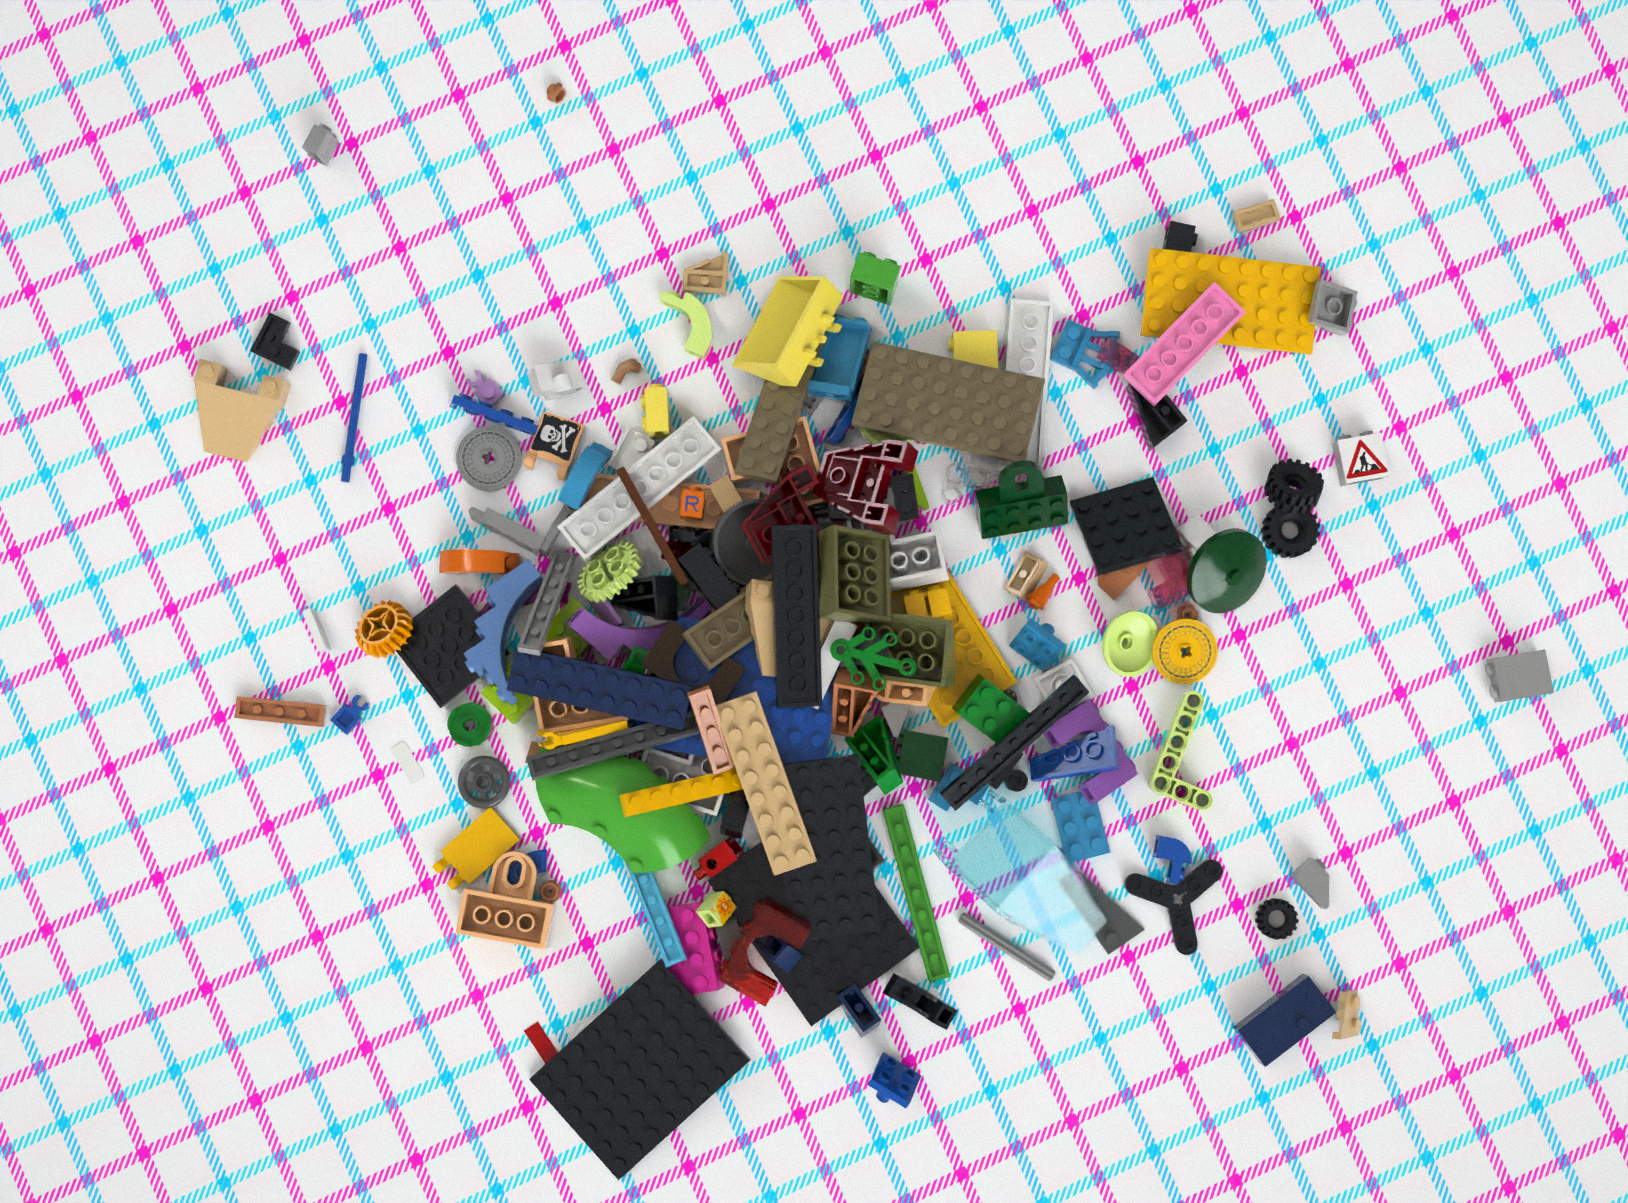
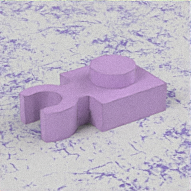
M475 370L474 372L478 376L477 381L472 382L469 378H466V382L471 387L478 388L473 393L481 401L494 406L505 393L490 378L484 382L482 374Z

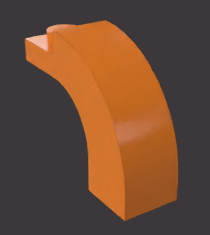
M480 549L440 551L439 573L506 575L519 566L520 553Z

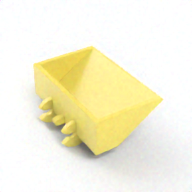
M779 276L732 367L781 386H797L808 365L814 367L823 365L824 359L815 358L817 354L815 350L819 343L826 342L825 331L838 333L841 330L842 325L832 322L835 319L833 316L843 295L825 276Z

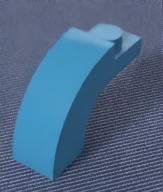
M593 442L590 447L587 446L572 468L558 501L578 510L587 499L593 482L611 458L613 451L596 442Z

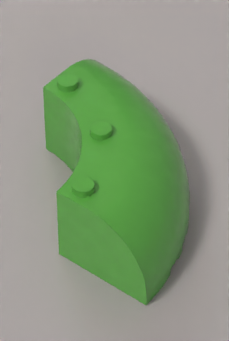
M558 745V746H556V747L553 748V749H557V748L564 747V746H567V745ZM542 747L539 753L546 752V751L553 750V749H546V748ZM622 755L535 780L539 801L550 824L574 826L596 835L609 844L624 859L632 873L655 872L678 865L696 854L710 837L698 813L694 814L689 808V802L624 817L619 795L670 783L663 776L659 778L649 771L650 767L634 757L629 759Z

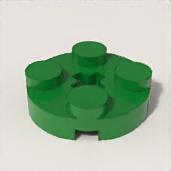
M465 703L453 709L449 715L447 727L452 739L457 744L466 747L479 746L489 738L492 732V716L486 708L479 704ZM472 718L476 727L467 731V726L464 723Z

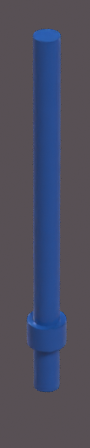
M359 353L346 447L341 459V464L343 465L341 482L345 483L350 481L351 468L355 462L353 454L368 356L364 353Z

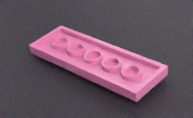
M1213 282L1122 376L1155 406L1246 311L1219 285Z

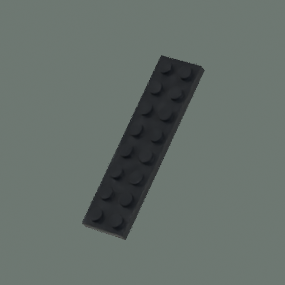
M817 524L770 526L776 708L822 706Z

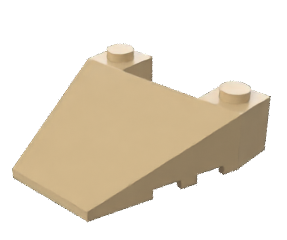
M199 359L194 384L204 452L248 462L261 443L267 429L272 426L273 420L279 411H282L291 384L284 379L263 374L258 395L226 388L223 386L228 368L219 363Z
M752 579L746 586L745 611L749 618L751 635H753L755 641V650L762 676L775 677L772 582ZM820 618L821 648L834 623L833 620Z

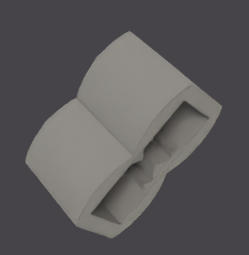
M322 123L319 126L314 124L302 145V149L307 152L311 159L327 166L339 142L336 140L337 136L331 132V128Z

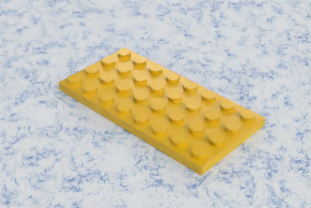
M1149 248L1140 336L1160 338L1215 282L1246 311L1216 344L1312 354L1315 325L1307 323L1315 282L1320 279L1321 267Z
M949 571V580L890 592L891 613L906 614L902 599L904 596H907L906 592L919 589L920 593L928 592V587L941 585V588H947L952 615L940 618L950 619L953 622L956 658L955 679L953 686L946 688L936 687L928 704L941 728L961 717L952 707L978 674H981L1001 691L1017 683V680ZM924 598L927 614L931 616L928 600Z

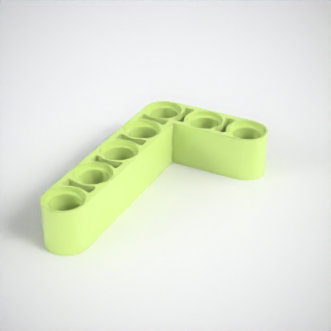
M1190 691L1183 694L1148 779V786L1157 794L1197 810H1206L1212 805V795L1206 790L1174 778L1204 704V698L1201 693ZM1190 695L1195 696L1197 699L1195 707H1191L1187 703V698ZM1182 715L1189 719V724L1186 728L1179 724V719ZM1174 736H1178L1181 740V745L1178 748H1174L1171 745V739ZM1166 756H1169L1173 761V765L1169 769L1163 766V759ZM1157 777L1164 779L1165 784L1162 789L1156 788L1154 784ZM1179 785L1185 789V794L1181 798L1175 794V789ZM1199 794H1203L1206 798L1203 806H1199L1196 803V797Z

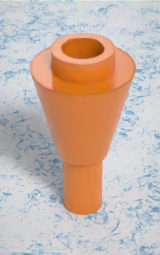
M1053 573L1046 583L1027 595L1029 600L1027 603L1035 610L1045 609L1053 590L1052 588L1060 580L1057 574Z

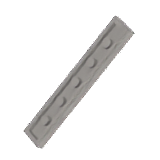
M554 550L519 641L518 652L541 655L576 560L575 553Z

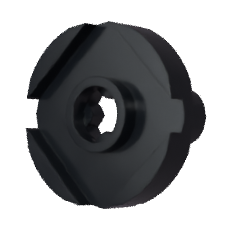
M669 525L668 541L681 542L685 540L689 541V545L696 546L698 543L702 545V543H710V540H712V530L695 527L679 528L677 525Z

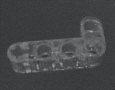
M953 462L947 467L941 499L946 505L953 506L959 502L963 486L974 489L997 487L993 483V478L999 476L1002 470ZM953 468L959 469L961 477L952 478L950 470ZM978 472L982 475L983 480L976 483L972 480L971 474ZM1018 474L1015 477V483L1027 480V476L1023 474ZM946 491H956L957 498L954 500L948 499Z

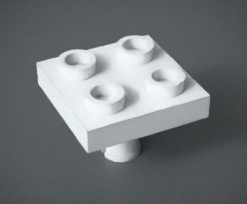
M1073 658L1033 679L1044 700L1073 674L1089 691L1075 706L1094 696Z

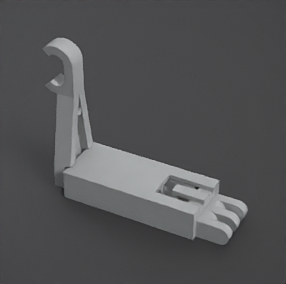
M564 504L544 537L488 507L485 512L475 507L469 508L468 512L471 520L482 525L484 528L539 557L541 554L547 557L561 532L557 526L575 511L570 510V506Z

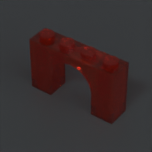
M764 898L762 903L757 902L751 913L754 917L750 923L745 922L740 931L743 934L739 942L736 940L733 942L729 953H731L729 959H724L717 971L720 972L719 981L766 1007L777 988V981L751 965L747 957L749 945L761 936L771 935L784 940L800 950L811 931V924Z

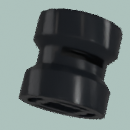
M1011 770L1005 778L1004 784L1007 789L1019 792L1026 788L1028 778L1021 770Z

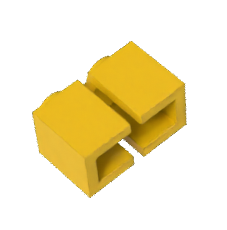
M941 585L928 587V592L920 593L919 589L906 592L907 596L902 598L906 614L928 616L924 598H927L931 616L940 618L952 615L947 588H941Z

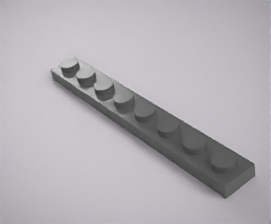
M693 711L687 712L683 730L646 723L528 756L526 761L532 781L697 735L700 732Z

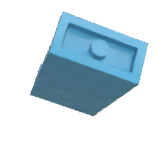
M834 314L833 317L835 319L832 323L840 324L842 328L838 333L826 332L827 340L823 343L819 357L824 359V363L816 368L814 379L809 381L808 391L812 396L853 402L872 328L867 320L855 317L854 319H849L843 315Z

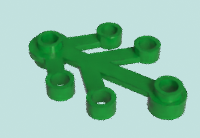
M873 627L864 628L862 633L850 640L840 638L831 644L830 652L832 657L844 662L851 674L850 679L852 683L856 685L864 682L865 675L862 671H858L852 657L862 661L873 680L872 685L876 690H883L887 685V681L884 677H881L874 663L899 669V672L904 676H911L917 670V663L912 658L907 657L897 660L876 654L888 646H894L898 642V637L893 632L887 633L882 640L865 650L855 649L854 647L865 640L869 641L875 638L876 631ZM867 629H870L873 632V636L871 638H867L865 636V631ZM889 635H893L895 638L892 644L887 642ZM839 646L845 647L844 654L838 653L837 648ZM905 663H909L911 665L910 671H905L903 669V665ZM856 673L862 676L860 682L854 680ZM877 679H881L884 682L883 687L879 688L876 686Z

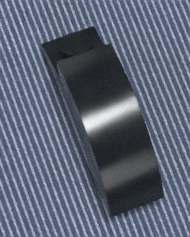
M893 973L882 992L946 1030L958 1011L937 996Z

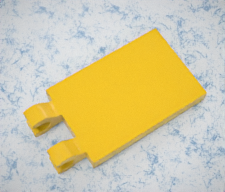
M627 720L554 733L541 729L536 732V735L546 737L544 742L538 743L540 747L553 749L558 745H567L628 729Z
M490 807L441 850L444 857L432 867L437 873H441L448 865L452 864L459 873L447 885L452 890H455L465 880L468 884L474 882L501 855L505 854L521 839L494 808Z

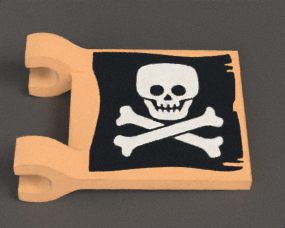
M543 412L530 449L524 459V467L533 470L536 459L540 458L560 465L556 473L557 478L566 481L585 425Z

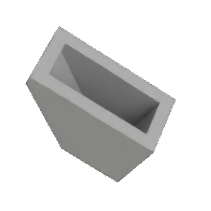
M1307 858L1290 877L1321 909L1326 910L1329 907V874L1325 871L1327 867L1318 858L1316 860L1314 858Z

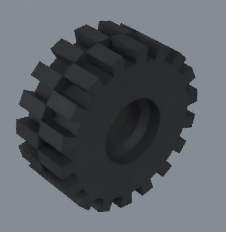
M1287 459L1286 463L1284 460H1280L1269 471L1264 486L1265 496H1269L1268 501L1270 503L1275 502L1274 507L1277 509L1282 507L1284 512L1291 510L1292 514H1296L1297 511H1300L1302 514L1306 512V509L1311 511L1318 504L1324 487V479H1322L1321 472L1317 473L1318 469L1315 466L1310 468V463L1302 464L1301 460L1298 459L1296 462H1293L1292 459ZM1289 486H1294L1299 490L1290 488Z
M1274 507L1266 514V518L1262 521L1261 533L1264 535L1262 541H1266V548L1268 550L1272 549L1274 555L1279 554L1282 558H1295L1309 552L1312 546L1316 545V538L1320 536V532H1318L1320 522L1316 523L1315 519L1318 518L1316 514L1313 515L1307 509L1305 513L1301 514L1300 511H1297L1296 514H1292L1291 510H1287V512L1282 511V507L1278 509ZM1293 522L1296 524L1298 534L1295 538L1289 539L1282 534L1284 523Z

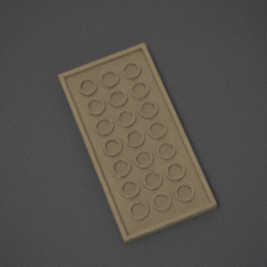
M873 341L851 425L852 427L1004 461L1026 460L1045 379Z

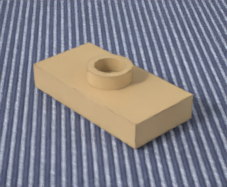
M1274 199L1232 212L1238 234L1281 220Z

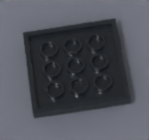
M1154 477L1070 501L1071 510L1097 576L1183 552V545Z
M457 584L412 618L411 624L413 629L409 631L411 637L406 638L407 644H402L400 646L401 650H396L439 708H443L480 678L476 671L471 673L464 663L467 661V658L463 653L482 641L475 631L478 626L474 622L481 617V614ZM507 648L505 651V658L511 654Z

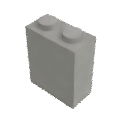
M1545 649L1486 659L1485 672L1490 677L1491 682L1489 692L1495 703L1554 693Z

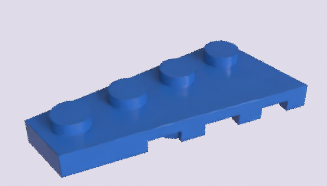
M459 393V396L454 395L451 400L450 408L457 409V406L463 407V410L468 414L474 416L484 415V418L488 421L499 424L503 422L506 427L533 436L537 431L538 425L534 424V420L523 416L521 419L513 417L514 413L505 409L497 411L492 409V404L480 401V404L471 401L472 397Z
M1113 724L1105 727L1106 729L1097 733H1090L1083 739L1066 743L1067 745L1064 747L1054 748L1030 758L1031 780L1039 782L1118 770L1115 726Z

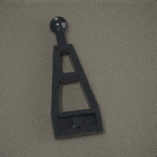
M913 473L891 477L888 488L892 487L895 509L900 513L898 522L920 518ZM829 503L828 507L817 509L807 506L814 520L817 517L829 516L831 521H856L843 512H836V508ZM804 511V516H805V518H806L807 520H809L808 517H807V515H806V513H805V511Z

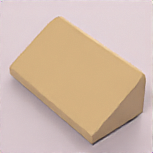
M1025 551L1004 590L1027 602V595L1035 590L1048 564L1043 559Z

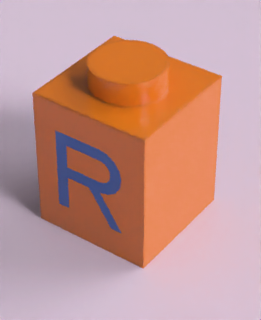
M688 487V490L682 489L681 519L703 521L706 494L701 491V488Z

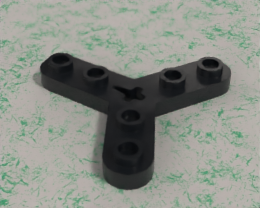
M1209 859L1203 861L1183 878L1179 885L1172 886L1138 873H1132L1125 878L1124 887L1131 895L1167 907L1174 946L1179 953L1190 955L1198 947L1190 904L1220 879L1223 870L1219 862ZM1185 891L1187 892V894L1183 895V897L1181 898V905H1179L1178 903H1172L1174 901V894L1179 896L1183 894Z

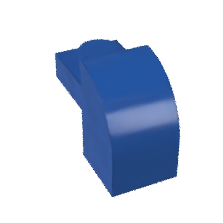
M1156 835L1153 857L1170 860L1166 882L1179 885V881L1183 880L1185 873L1182 863H1192L1191 853L1182 841Z

